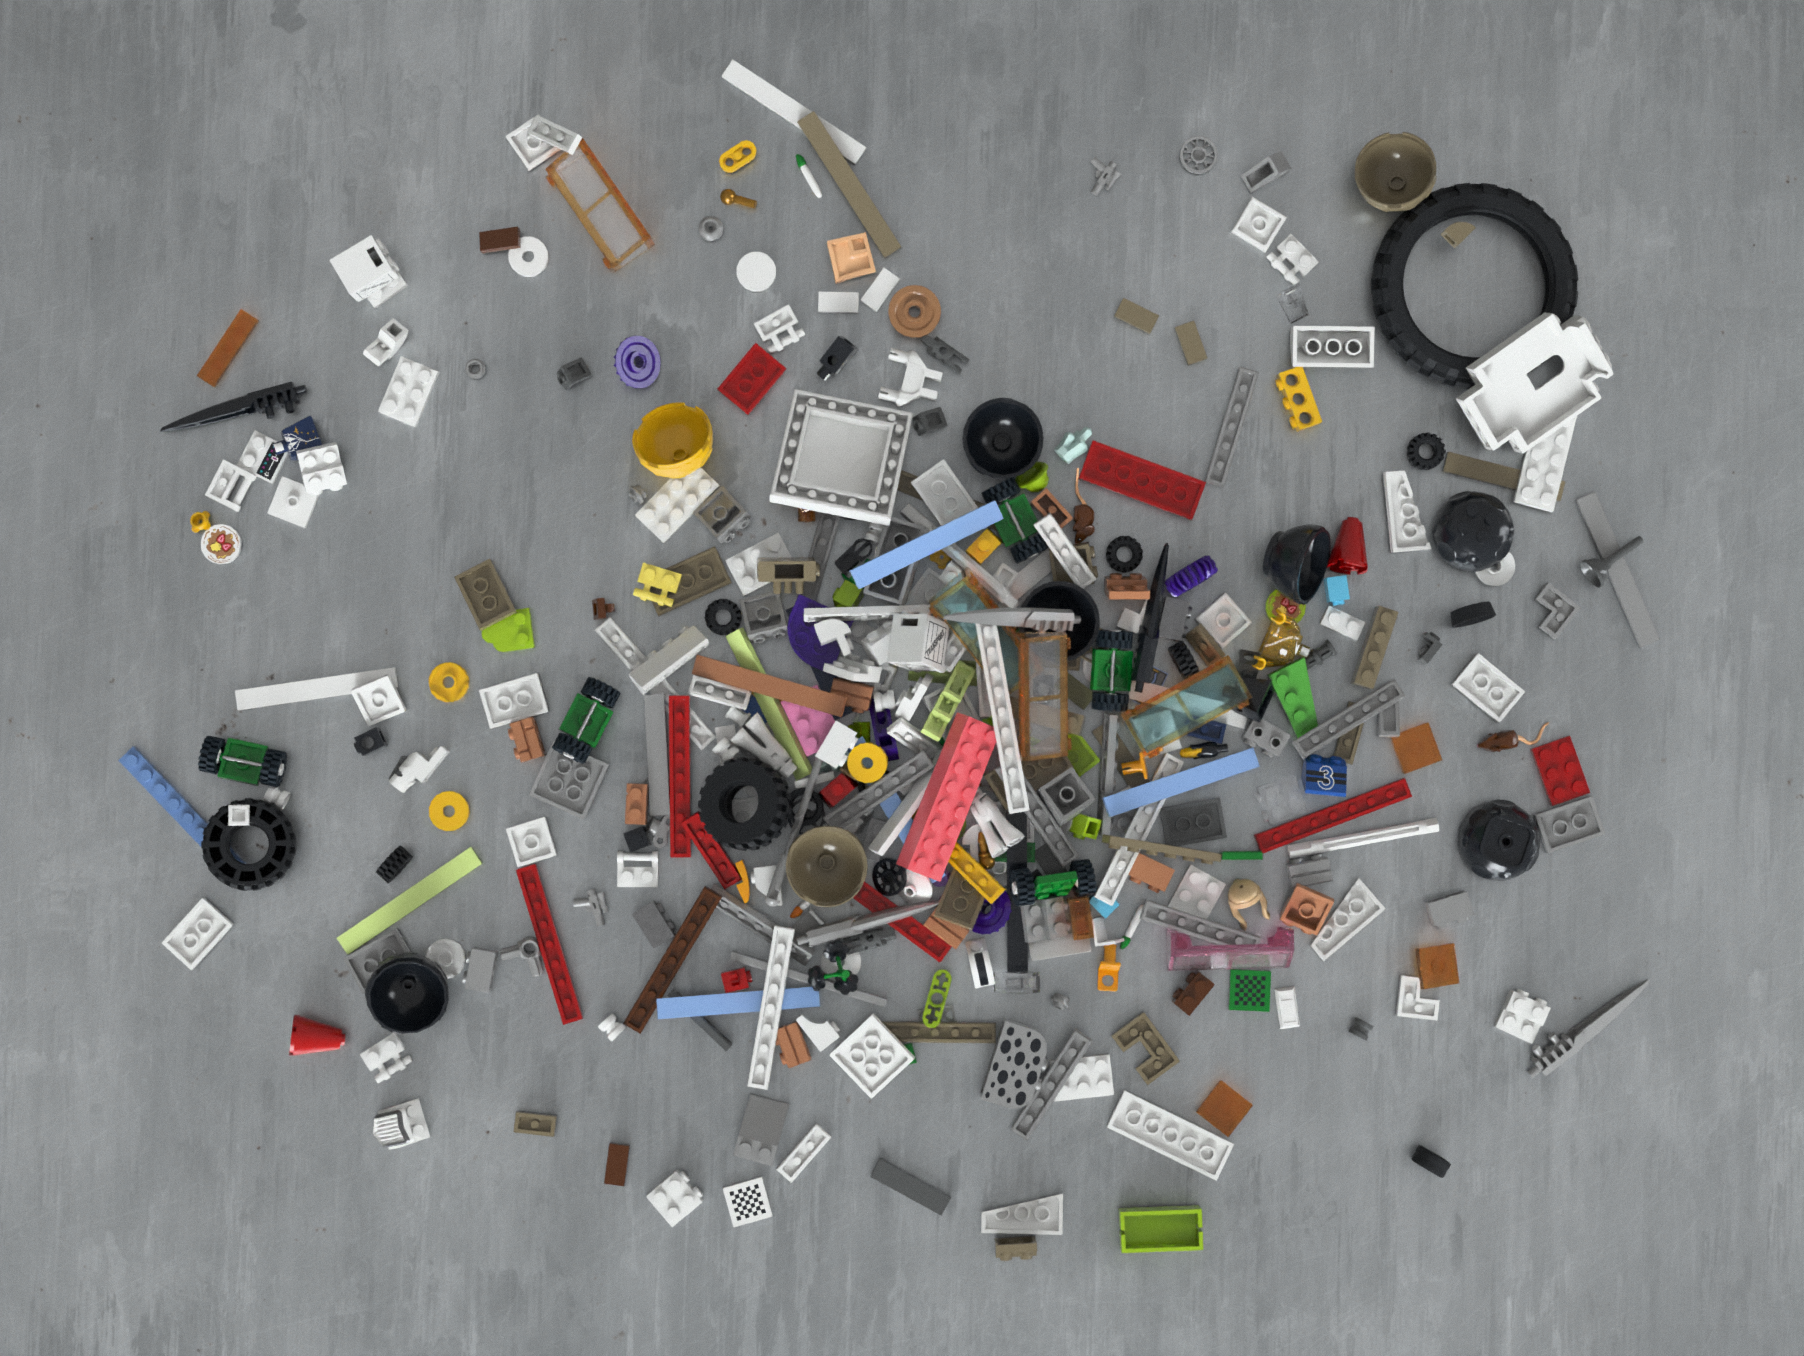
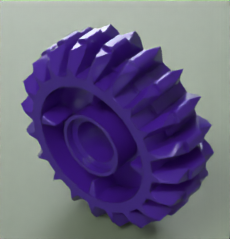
M1205 555L1166 579L1165 585L1168 592L1173 597H1178L1217 573L1216 563L1210 556Z

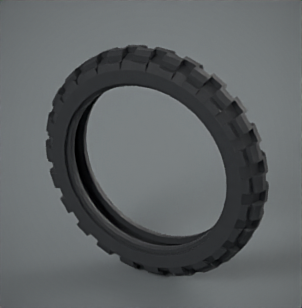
M1463 183L1441 188L1431 192L1416 207L1404 211L1391 225L1382 239L1373 264L1371 278L1373 309L1388 344H1391L1396 354L1405 363L1416 369V372L1428 379L1431 378L1440 382V384L1451 387L1470 389L1475 385L1466 367L1480 357L1457 355L1442 349L1429 340L1413 321L1406 305L1403 289L1404 271L1410 252L1419 238L1433 226L1451 218L1467 215L1485 216L1509 225L1529 242L1541 263L1545 280V298L1540 315L1544 312L1555 314L1562 324L1573 316L1575 307H1577L1579 293L1577 291V281L1579 280L1577 265L1574 263L1572 248L1569 241L1562 234L1561 227L1554 218L1551 219L1545 213L1543 207L1535 201L1522 196V193L1510 188L1505 189L1495 184Z

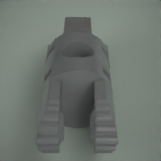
M929 335L921 338V342L928 347L927 352L958 374L961 373L962 369L957 364L951 362L953 357L956 356L966 364L970 360L937 336L935 339ZM941 350H947L945 354L940 353Z
M882 927L843 938L844 943L858 940L861 942V945L849 947L847 955L885 946L887 941L896 939L894 929L883 930Z

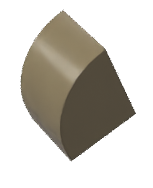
M1456 222L1447 227L1440 235L1456 248L1476 227L1467 222Z

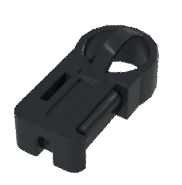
M864 538L856 540L835 561L836 567L844 575H848L847 571L850 572L849 570L853 569L859 563V560L862 562L871 555L873 550L871 542ZM865 541V543L855 552L856 545L859 542ZM870 545L869 553L865 556H859Z

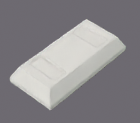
M1295 987L1274 989L1280 1029L1299 1027Z

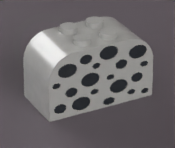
M1006 1017L1003 1018L980 1091V1098L982 1100L1007 1108L1018 1109L1027 1105L1033 1098L1035 1090L1040 1089L1042 1082L1040 1073L1041 1070L1045 1071L1048 1059L1046 1057V1041L1036 1027Z

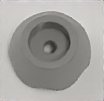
M707 216L700 221L698 231L705 240L713 241L722 236L724 226L717 217Z

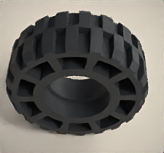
M738 757L736 760L729 759L725 761L723 766L718 765L713 769L714 773L706 777V784L704 788L701 787L699 793L701 794V800L698 801V808L701 809L699 817L701 822L706 824L704 826L706 832L711 834L716 842L742 851L747 849L753 851L758 850L760 846H768L772 843L771 840L773 838L777 839L782 834L780 831L783 827L786 828L788 814H791L792 807L789 806V801H792L791 793L787 792L789 788L787 781L782 779V774L778 770L773 769L767 763L753 758ZM750 785L757 792L758 807L755 814L749 820L739 823L735 820L732 813V801L740 789Z
M245 798V800H235L227 806H222L214 816L210 817L209 823L203 831L204 836L203 841H201L202 856L209 871L225 885L242 891L261 890L262 888L272 886L279 879L281 880L286 875V871L292 866L297 849L296 835L288 818L276 806L260 799ZM228 805H250V826L263 830L269 841L268 851L260 861L245 864L233 857L230 851V840L238 829L245 826H228Z

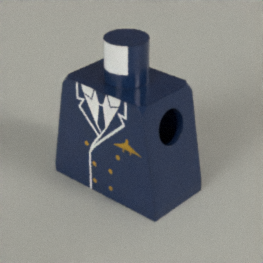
M308 416L283 429L281 432L283 440L273 443V448L276 455L288 452L291 460H298L296 451L322 445L312 417Z

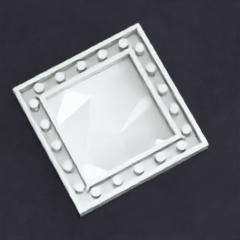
M795 389L771 488L770 502L890 526L913 413Z

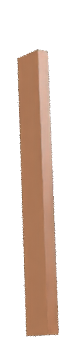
M701 655L696 656L692 670L693 675L838 717H842L847 697Z

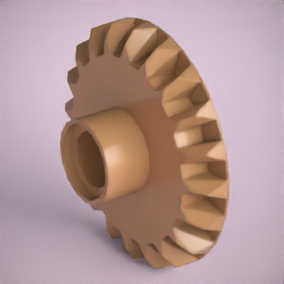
M910 285L894 294L889 304L888 314L890 322L896 331L903 336L920 338L928 335L935 329L940 320L941 307L939 300L931 290L919 285ZM910 309H919V316L912 317L909 314Z

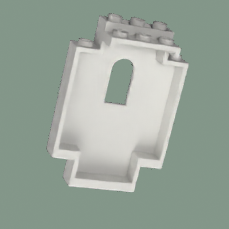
M1544 312L1466 367L1475 385L1457 397L1456 400L1485 449L1494 451L1509 441L1515 452L1523 454L1601 399L1598 393L1600 391L1599 387L1592 381L1598 377L1608 379L1614 373L1611 369L1612 364L1608 355L1602 351L1600 341L1596 335L1592 334L1593 331L1586 318L1572 316L1561 324L1560 319L1555 314ZM1551 356H1560L1563 360L1562 371L1535 390L1527 373Z

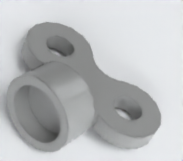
M670 815L663 816L661 821L652 817L646 826V832L653 835L652 843L657 848H663L667 844V832L670 830V825H666V820L670 819ZM658 838H662L661 843L657 842Z

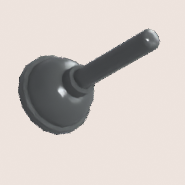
M1640 536L1636 537L1607 559L1599 560L1593 558L1581 561L1580 567L1587 580L1597 588L1602 587L1608 577V569L1611 568V565L1642 544L1643 538Z

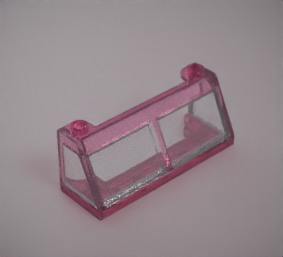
M1277 927L1276 933L1272 937H1267V944L1192 946L1191 939L1187 934L1177 933L1175 930H1166L1167 971L1289 968L1294 954V930L1289 927Z

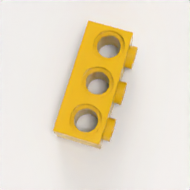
M1295 367L1279 373L1275 382L1278 390H1282L1284 395L1282 402L1286 410L1289 409L1291 415L1289 422L1292 429L1295 428L1296 432L1321 424L1322 419L1303 367ZM1293 376L1296 381L1295 385L1287 384L1286 377ZM1293 395H1300L1302 397V404H1295L1293 402ZM1300 414H1307L1309 422L1302 423L1299 418Z

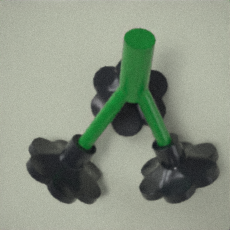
M837 940L834 943H827L826 950L823 952L824 957L829 958L830 962H837L838 970L836 972L826 974L818 965L808 970V984L813 987L814 991L824 988L826 985L825 981L832 977H835L836 980L834 988L840 991L842 995H848L850 992L857 990L858 976L852 974L850 970L842 968L841 960L846 958V953L849 951L848 946L843 945L842 941Z

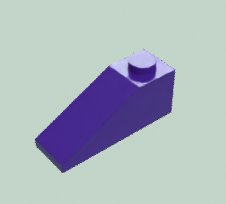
M873 698L869 711L876 745L884 749L888 761L898 760L899 754L896 739L889 735L886 729L892 724L890 710L884 709L882 712H876Z

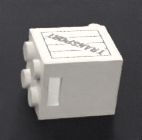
M372 235L329 260L349 294L358 302L400 278L397 273L399 271L397 264L390 256H387L389 254L388 249L379 238L376 240ZM375 250L383 262L378 267H376L369 255Z
M910 611L894 614L887 662L914 672L937 671L944 673L946 671L944 661L950 624L942 621V617L931 616V613L926 611H919V614H914Z

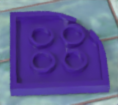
M799 594L789 616L788 638L794 652L802 661L823 671L824 663L833 664V661L837 660L841 651L837 640L821 646L814 628V624L819 622H805L803 620L804 608L830 607ZM843 621V622L846 623V624L849 626V628L851 629V626H852V624H853L854 621Z

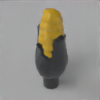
M1205 742L1181 749L1179 754L1182 758L1193 757L1194 760L1198 758H1212L1217 756L1218 753L1228 752V745Z

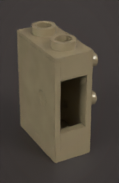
M814 557L757 558L758 582H773L774 594H781V582H784V593H792V582H795V593L803 594L804 582L816 581V576H820V565L815 561Z

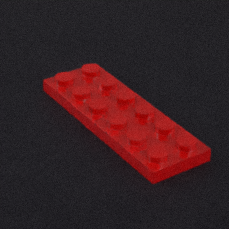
M1094 440L1091 443L1079 475V479L1191 521L1206 484L1202 480Z

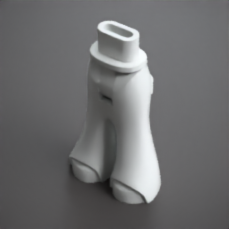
M757 712L745 726L765 744L766 748L761 746L743 727L730 741L746 749L760 761L771 765L773 769L778 770L787 779L798 767L792 762L793 759L785 748L770 733L762 717Z
M978 786L970 807L974 818L985 836L992 858H995L1009 849L1008 847L1019 843L1025 836L1008 822L986 792L983 793ZM993 824H994L995 827L997 828V830H998V832L1000 833L1002 839L999 837V835H998L997 832L995 831V829H994V827H993Z

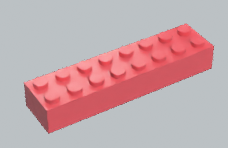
M956 713L896 862L897 865L936 881H941L996 744L993 726L970 716Z

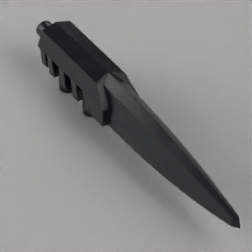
M288 382L254 391L176 420L162 427L160 432L212 424L244 415H252L255 412L261 414L263 410L266 412L267 419H272L275 417L273 408L278 407L280 409L283 408L282 405H285L286 413L290 414L294 412L292 402L300 403L299 394L306 393L307 388L305 385L296 387L293 382Z
M1168 543L1163 547L1152 581L1150 599L1147 601L1143 624L1139 626V638L1137 641L1139 642V647L1136 648L1137 657L1133 661L1135 662V667L1131 671L1133 672L1131 680L1136 681L1135 692L1142 693L1144 683L1149 684L1160 632L1158 623L1166 578Z

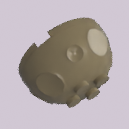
M1388 132L1375 137L1362 148L1355 163V181L1360 193L1368 204L1385 212L1407 211L1416 207L1431 193L1437 180V163L1432 149L1420 137L1407 132H1403V134H1390Z
M828 825L809 829L797 837L788 850L786 874L792 889L801 899L818 907H835L848 902L860 891L867 876V856L862 843L852 832L839 827Z

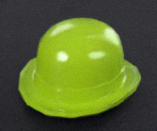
M1036 462L1024 474L1017 476L1015 481L1018 487L1026 488L1030 492L1043 490L1049 482L1047 474L1048 464Z

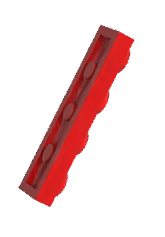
M698 811L684 819L681 824L723 888L727 889L742 880L722 845L716 842L712 835L708 834L704 829L706 824L701 822L700 812Z

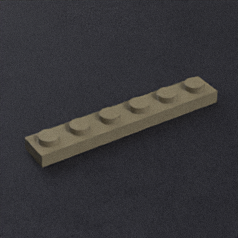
M1105 834L1102 837V842L1109 844L1108 848L1120 850L1121 846H1125L1127 851L1139 853V849L1146 850L1145 854L1158 856V852H1162L1164 857L1176 859V856L1180 855L1183 856L1182 860L1192 862L1195 861V858L1201 859V863L1213 865V861L1221 862L1222 854Z

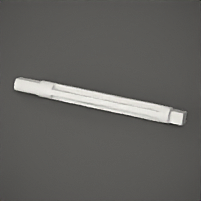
M910 503L901 511V515L911 523L924 526L929 531L937 528ZM956 543L941 549L1002 604L1005 603L1010 608H1016L1020 604L1006 587Z
M1437 818L1425 819L1408 824L1287 845L1290 859L1359 845L1438 832L1439 823Z

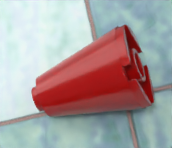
M1347 517V520L1342 521L1327 562V568L1330 567V570L1333 572L1351 575V571H1357V575L1368 571L1363 523L1356 517Z
M294 1015L289 1055L295 1056L339 1050L340 1045L344 1046L346 1034L342 1033L340 1028L300 1015Z

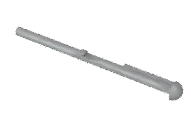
M817 757L798 812L795 814V822L784 854H780L767 896H765L766 904L772 907L780 903L777 897L786 873L788 850L792 842L798 837L823 763Z

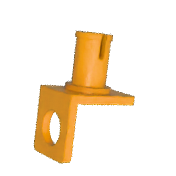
M1164 748L1140 752L1139 760L1121 763L1122 769L1131 768L1123 770V775L1142 772L1144 779H1149L1145 755L1164 751Z
M1104 945V960L1100 962L1098 967L1097 989L1100 991L1116 992L1118 990V971L1121 963L1116 962L1117 945ZM1109 975L1113 978L1114 982L1111 986H1105L1102 983L1104 976Z

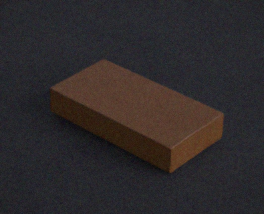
M518 226L479 232L480 251L482 253L521 248L520 229Z
M609 1143L604 1184L625 1186L630 1145Z

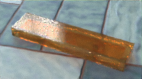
M240 309L197 376L211 386L216 387L259 320Z

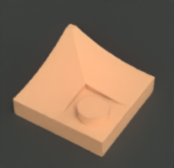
M866 232L827 241L826 244L835 284L875 273L876 270Z

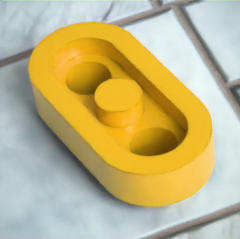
M744 140L724 152L719 159L722 170L732 173L752 161L757 154L754 143ZM749 149L750 154L744 155L743 151ZM728 160H732L734 163L733 165L728 166L726 165V162Z

